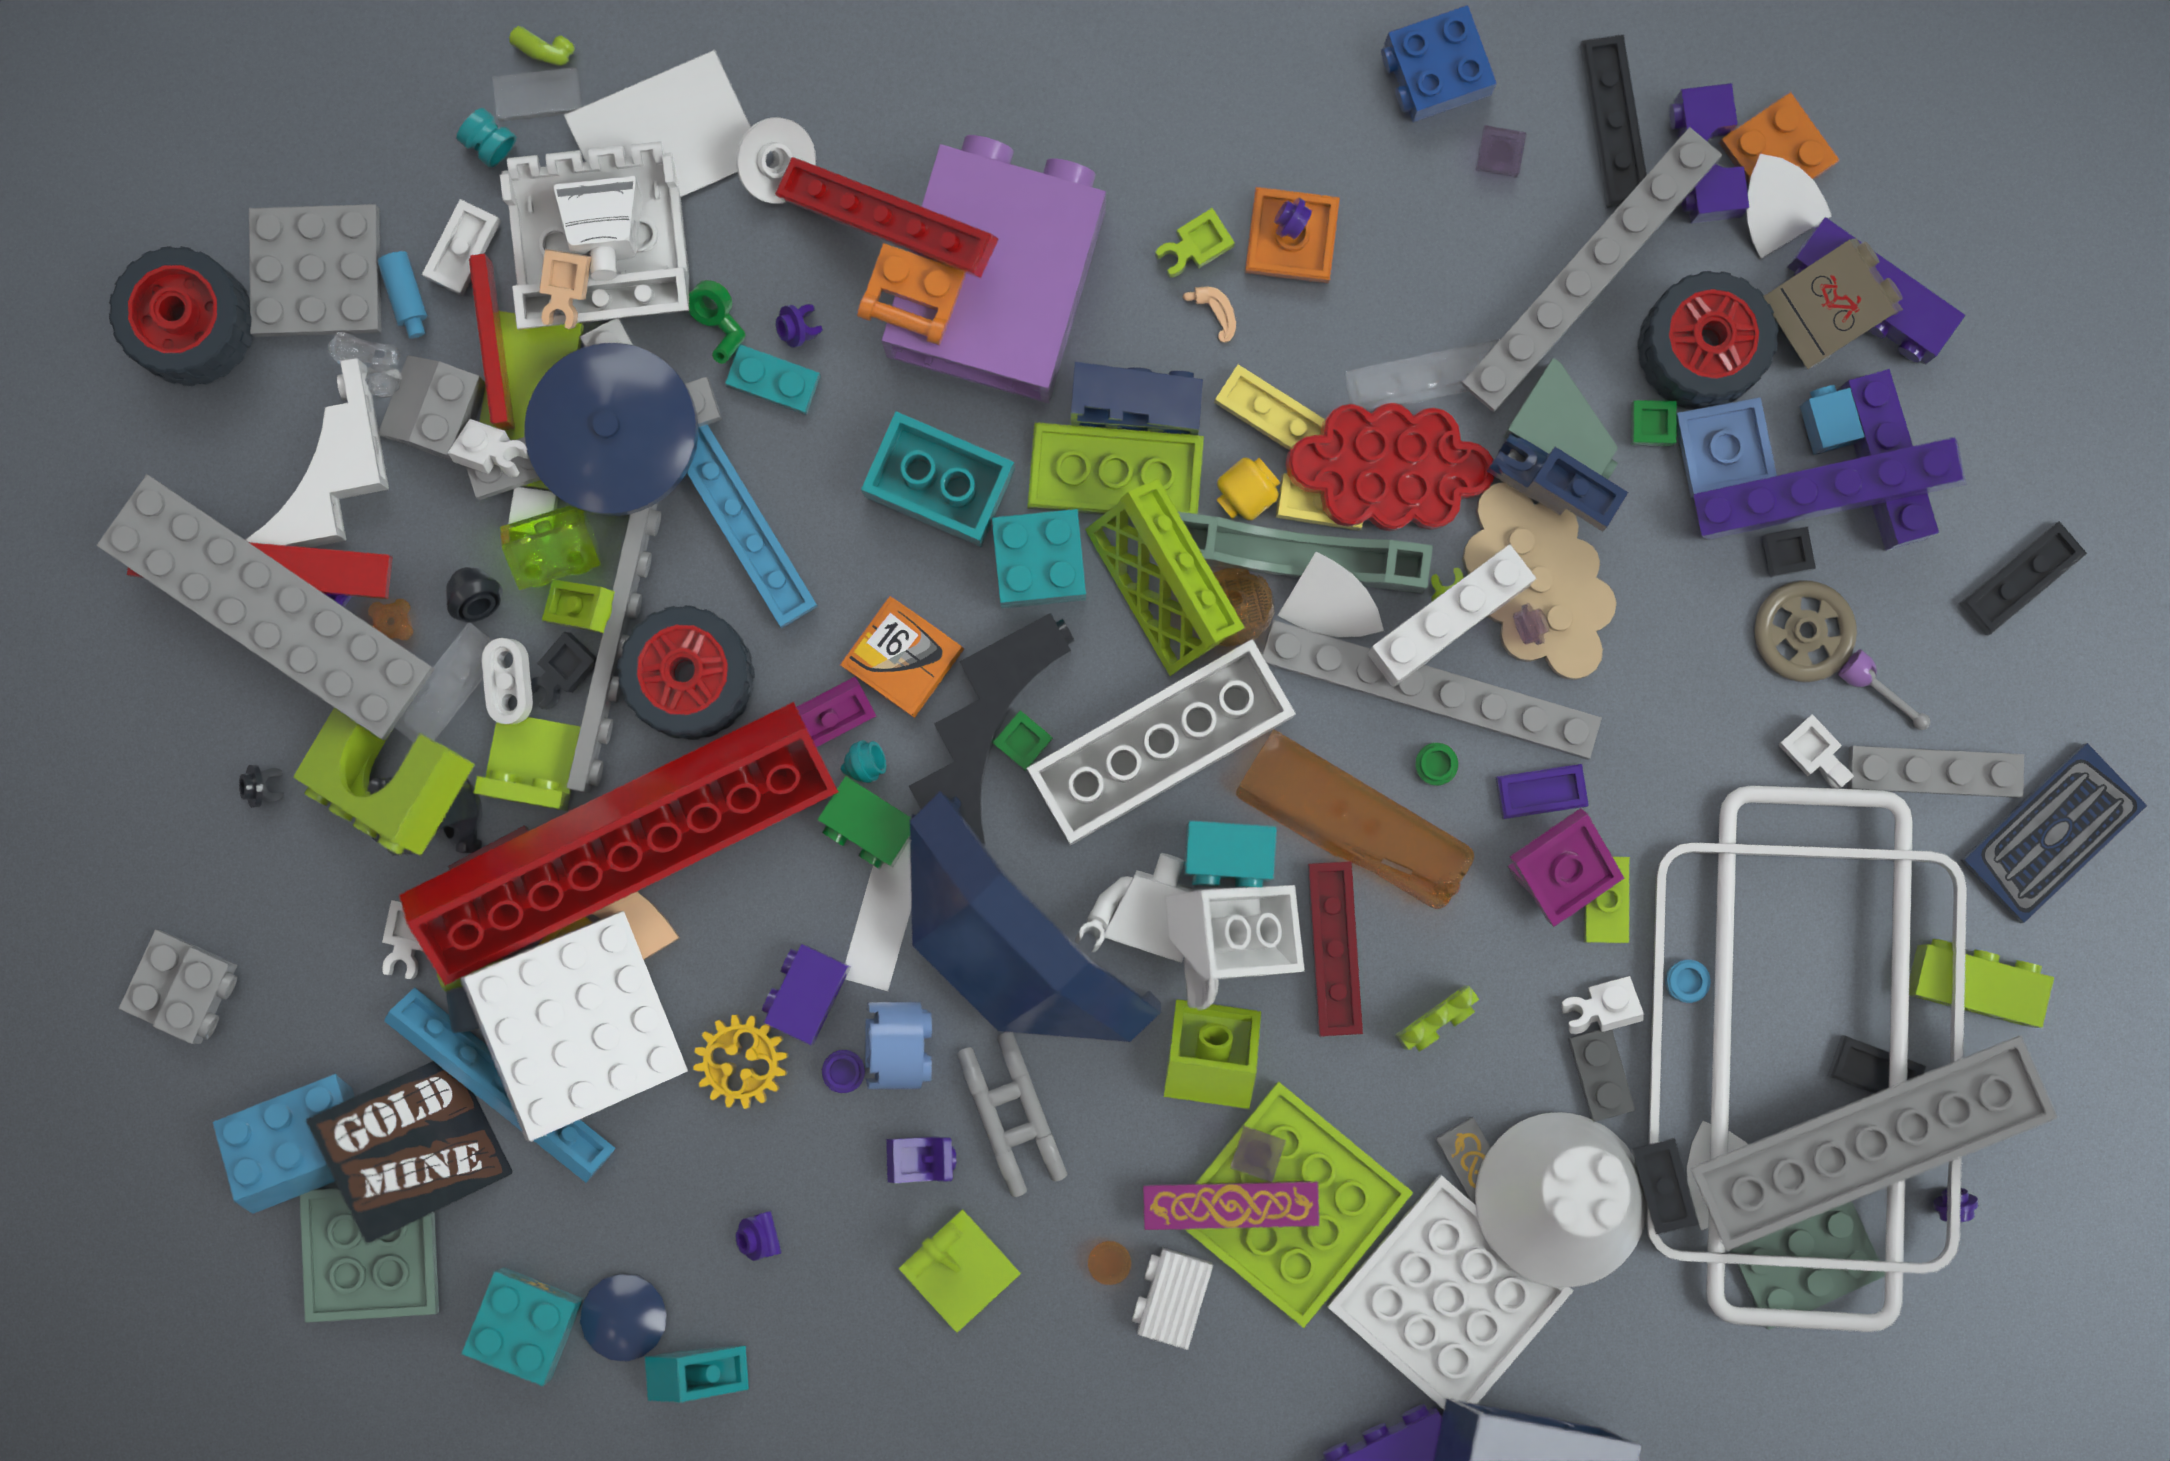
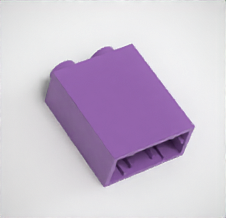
M967 135L964 138L961 150L940 144L922 207L991 233L999 240L981 279L966 273L941 344L937 345L928 342L927 336L887 323L882 337L887 358L1049 404L1105 215L1106 191L1092 187L1096 176L1095 172L1083 165L1068 160L1047 159L1043 173L1012 165L1011 160L1014 150L1006 144L991 138ZM908 250V252H911V253H914V254H916V255L922 256V255H920V254H917V253H915V252H912V251ZM897 296L894 297L892 304L893 307L933 320L937 313V310Z

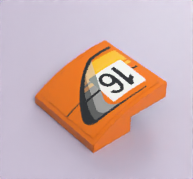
M889 596L840 665L915 718L964 648L912 610Z

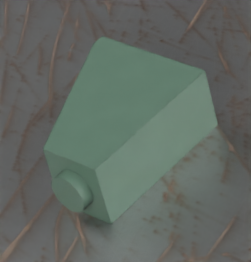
M1552 358L1503 437L1507 439L1511 434L1516 438H1523L1548 454L1554 447H1557L1606 479H1609L1618 462L1612 459L1618 446L1561 362Z

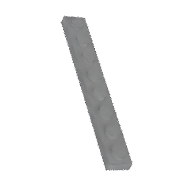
M1689 127L1462 382V386L1494 413L1720 160L1722 154Z
M657 503L645 510L632 513L629 517L613 586L615 594L612 601V613L602 634L567 788L574 791L590 794L592 785L598 786L601 780L604 763L598 760L602 743L608 744L612 733L613 719L608 718L611 701L617 703L621 694L618 682V659L621 657V648L625 639L627 640L630 636L627 635L631 618L637 619L640 612L642 594H638L637 589L640 577H647L651 565L652 554L646 552L650 535H657L660 526L661 511L656 510Z
M1275 620L1272 621L1262 655L1267 665L1587 760L1591 758L1602 717L1427 665H1423L1393 688L1367 655L1370 650L1369 648Z

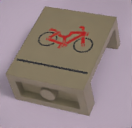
M1857 238L1846 241L1763 296L1767 303L1771 305L1774 311V318L1807 369L1819 365L1834 352L1903 310L1898 303L1903 299L1899 289L1889 277L1883 280L1875 267L1879 263V259L1866 241L1860 244Z

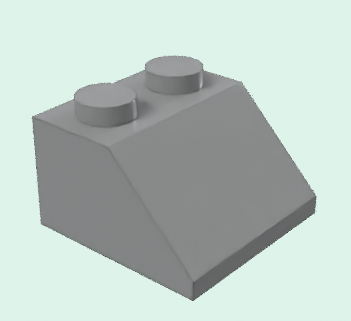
M408 355L378 435L453 462L448 451L469 419L476 420L484 397L485 381L479 375L440 361Z

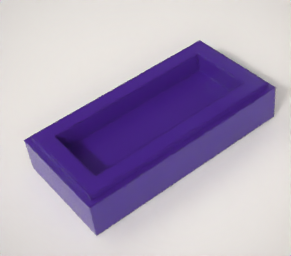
M1582 764L1496 777L1502 820L1589 806Z

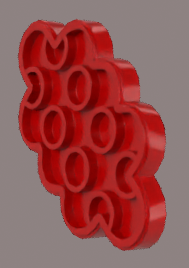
M1397 403L1383 404L1372 413L1362 406L1354 404L1339 406L1330 412L1323 421L1321 435L1307 436L1295 443L1288 452L1285 463L1287 475L1295 486L1303 491L1321 493L1323 510L1328 518L1336 524L1350 527L1359 525L1369 519L1376 527L1385 531L1399 530L1411 521L1420 528L1429 530L1442 528L1453 521L1459 513L1461 499L1478 496L1487 490L1494 481V476L1487 472L1489 465L1494 460L1489 451L1480 444L1461 441L1459 425L1452 415L1438 408L1423 409L1413 415L1407 408Z

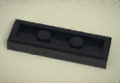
M2058 521L1959 604L1986 636L1991 635L2084 557L2087 552L2063 524Z

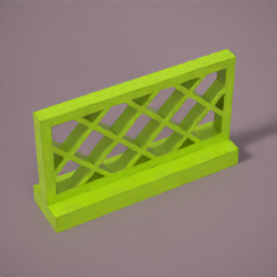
M1156 479L1127 492L1119 499L1120 502L1087 527L1085 531L1166 671L1171 676L1245 627L1159 479ZM1128 515L1136 528L1128 525ZM1106 527L1116 532V547L1111 545L1102 530ZM1128 537L1138 541V557L1128 553ZM1150 553L1157 565L1150 562ZM1127 564L1137 568V583L1133 582L1127 573ZM1149 574L1160 579L1159 593L1149 589ZM1171 589L1179 602L1171 599ZM1149 602L1159 606V620L1153 618L1149 611ZM1171 612L1181 616V631L1170 626ZM1193 627L1200 639L1193 637ZM1170 638L1180 643L1179 660L1170 647Z

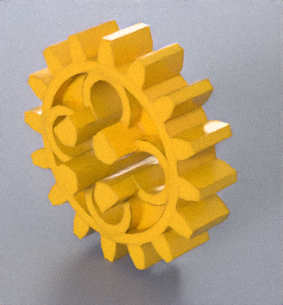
M732 1015L731 1026L729 1027L722 1020H717L715 1026L718 1032L714 1035L711 1032L704 1031L702 1036L708 1042L707 1046L696 1047L694 1050L695 1053L703 1056V1062L694 1065L693 1070L704 1071L706 1076L698 1083L699 1086L704 1087L711 1084L714 1089L711 1092L710 1099L716 1100L721 1095L726 1096L725 1107L728 1108L734 1105L736 1099L741 1100L744 1109L750 1108L752 1096H755L761 1104L766 1102L767 1098L764 1090L768 1088L771 1091L777 1092L780 1087L774 1081L775 1076H786L788 1072L778 1066L780 1060L789 1057L787 1052H778L776 1048L784 1039L782 1036L770 1038L768 1035L772 1028L770 1025L764 1024L760 1029L757 1028V1019L753 1015L748 1018L746 1024L741 1023L739 1015ZM744 1032H749L754 1037V1044L746 1050L745 1058L750 1061L766 1060L769 1063V1071L765 1075H759L755 1068L742 1069L740 1078L743 1081L741 1089L734 1091L729 1087L728 1079L736 1072L737 1065L732 1062L716 1063L713 1059V1052L717 1048H723L728 1055L740 1054L742 1046L739 1038Z

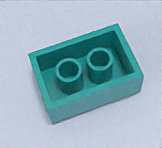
M895 411L861 491L867 499L982 547L992 524V517H995L1015 472V465L1009 459Z

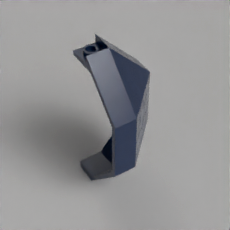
M940 791L916 815L912 813L909 821L912 946L997 1031L1131 1042L1161 1013V1002L1150 991L1141 996L1089 959L1004 874L958 812L961 801L956 796L949 800Z

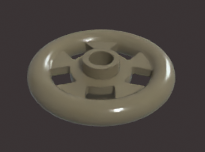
M1806 580L1787 583L1774 590L1764 600L1756 616L1754 633L1758 651L1772 670L1790 680L1814 682L1832 676L1846 664L1855 647L1857 626L1853 611L1843 596L1825 584ZM1802 597L1819 600L1818 613L1812 610H1801ZM1780 608L1791 613L1784 629L1772 624ZM1837 618L1840 629L1839 636H1827L1828 627L1825 619ZM1803 623H1808L1813 627L1814 633L1811 638H1805L1801 635L1800 626ZM1784 639H1786L1791 648L1797 651L1790 660L1784 658L1776 648ZM1823 646L1829 657L1822 662L1812 664L1808 652L1815 651Z

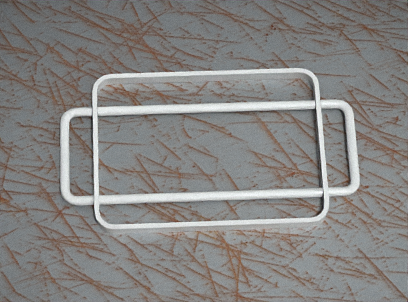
M1777 786L1739 787L1729 793L1722 802L1719 814V844H1681L1670 850L1661 860L1656 874L1648 1144L1659 1142L1666 874L1670 863L1681 854H1718L1710 1160L1728 1153L1736 855L1894 860L1889 1088L1907 1081L1912 861L1931 862L1943 867L1952 878L1954 888L1950 1063L1963 1058L1966 936L1965 877L1958 864L1944 854L1930 851H1912L1913 821L1911 810L1901 797L1895 793L1883 790ZM1745 803L1887 808L1892 812L1895 819L1894 850L1736 844L1737 812ZM1961 1157L1948 1162L1947 1238L1945 1247L1938 1257L1928 1262H1903L1905 1180L1887 1186L1885 1261L1725 1253V1248L1710 1213L1708 1218V1252L1683 1251L1668 1247L1662 1242L1659 1235L1655 1234L1648 1207L1646 1213L1647 1232L1655 1248L1667 1257L1681 1261L1707 1262L1708 1304L1714 1314L1725 1322L1753 1326L1863 1332L1880 1331L1892 1325L1900 1315L1903 1297V1272L1929 1273L1938 1271L1948 1265L1957 1253L1960 1240ZM1725 1263L1885 1271L1884 1306L1881 1311L1875 1314L1735 1307L1727 1302L1724 1295Z

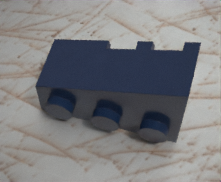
M1075 362L1071 425L1198 435L1203 379L1194 378V373L1188 371H1170L1169 374L1152 372V370L1146 368L1131 367L1126 369Z

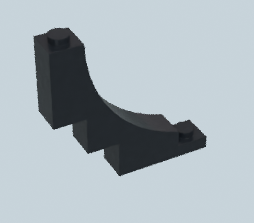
M1049 613L960 661L979 700L934 723L954 762L909 785L920 809L929 803L940 791L949 800L956 796L961 801L958 812L983 846L986 845L982 824V790L986 765L993 741L1007 714L1020 696L1046 671L1071 655V649L1068 645L1074 642V638L1063 619L1055 622L1052 614Z

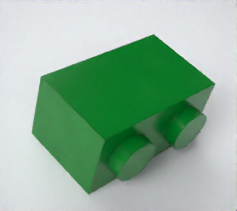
M845 776L837 788L838 793L832 796L817 819L826 825L822 833L842 846L845 845L848 839L860 846L862 850L858 856L878 869L882 867L884 862L893 867L910 841L909 821L911 817Z

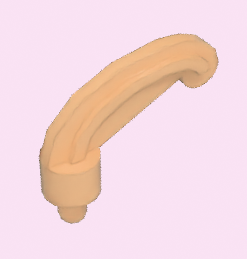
M1209 286L1196 287L1194 292L1184 293L1183 299L1185 301L1195 300L1196 304L1209 303L1223 328L1218 334V339L1224 343L1230 341L1236 330V319L1233 307L1227 296L1218 288Z

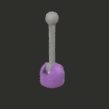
M1859 649L1850 656L1846 664L1840 669L1838 676L1854 687L1871 685L1913 720V725L1918 730H1925L1930 726L1931 721L1927 714L1917 713L1876 679V664L1869 655Z

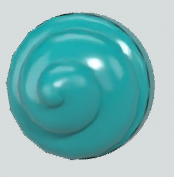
M861 740L850 746L840 770L843 774L854 778L856 781L871 783L876 781L879 775L886 772V758L877 742Z

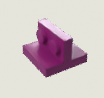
M1582 808L1511 855L1510 859L1513 863L1507 866L1515 880L1533 896L1544 917L1553 927L1624 879L1591 818Z

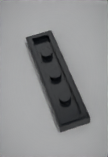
M1624 34L1582 40L1580 44L1607 208L1620 206L1647 176Z

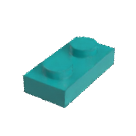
M740 344L725 384L729 388L806 415L821 375L814 370Z

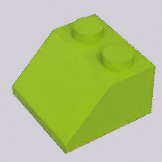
M1176 999L1163 1097L1250 1109L1257 1072L1261 1011L1211 1004L1204 1010H1198L1197 1008L1189 1007L1186 1000Z

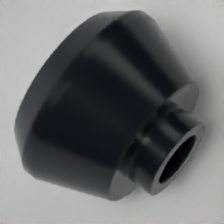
M461 568L451 576L446 586L447 611L452 618L467 623L481 621L493 614L499 607L503 596L502 586L479 568Z

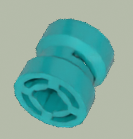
M479 108L463 122L456 135V139L467 149L473 148L475 151H478L479 160L489 168L499 164L509 154L517 138L507 127H498L494 116L485 108Z

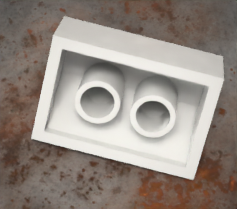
M1295 885L1199 890L1165 896L1170 940L1205 980L1304 972Z

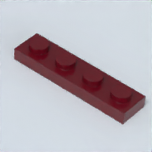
M1352 861L1308 864L1318 1035L1322 1037L1363 1034Z

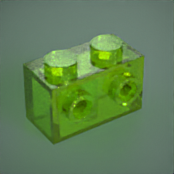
M571 505L500 526L502 551L519 590L529 587H541L552 580L571 574H584L594 567L601 566L598 542L587 513Z

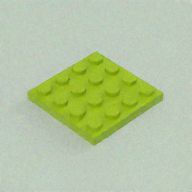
M1278 1081L1195 1184L1318 1181L1319 1226L1185 1230L1300 1326L1305 1328L1411 1197L1413 1192Z

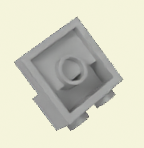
M155 930L119 1009L152 1023L153 1027L188 1043L201 1044L204 1038H210L217 1026L219 1016L215 1013L221 1000H226L236 985L237 976L233 974L237 964L164 931Z

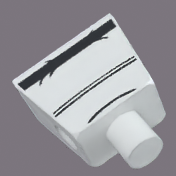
M629 176L555 184L554 192L571 253L591 256L590 270L592 279L609 281L616 278V260L632 259L637 252L642 194L636 177Z

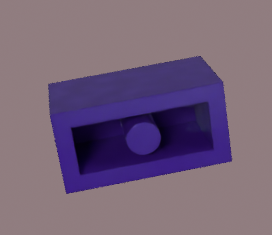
M801 944L798 951L791 948L780 972L786 974V977L779 990L771 989L761 1011L767 1013L764 1023L809 1045L815 1044L851 966L805 944Z

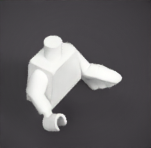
M1160 853L1153 875L1136 870L1133 877L1119 878L1099 895L1087 919V923L1080 928L1076 935V943L1079 944L1084 934H1091L1096 939V944L1091 952L1097 951L1104 938L1182 963L1184 955L1170 940L1165 896L1194 891L1193 888L1178 883L1185 861L1169 854ZM1185 957L1184 973L1187 1003L1191 1008L1204 1010L1214 1002L1218 990V979L1205 980Z

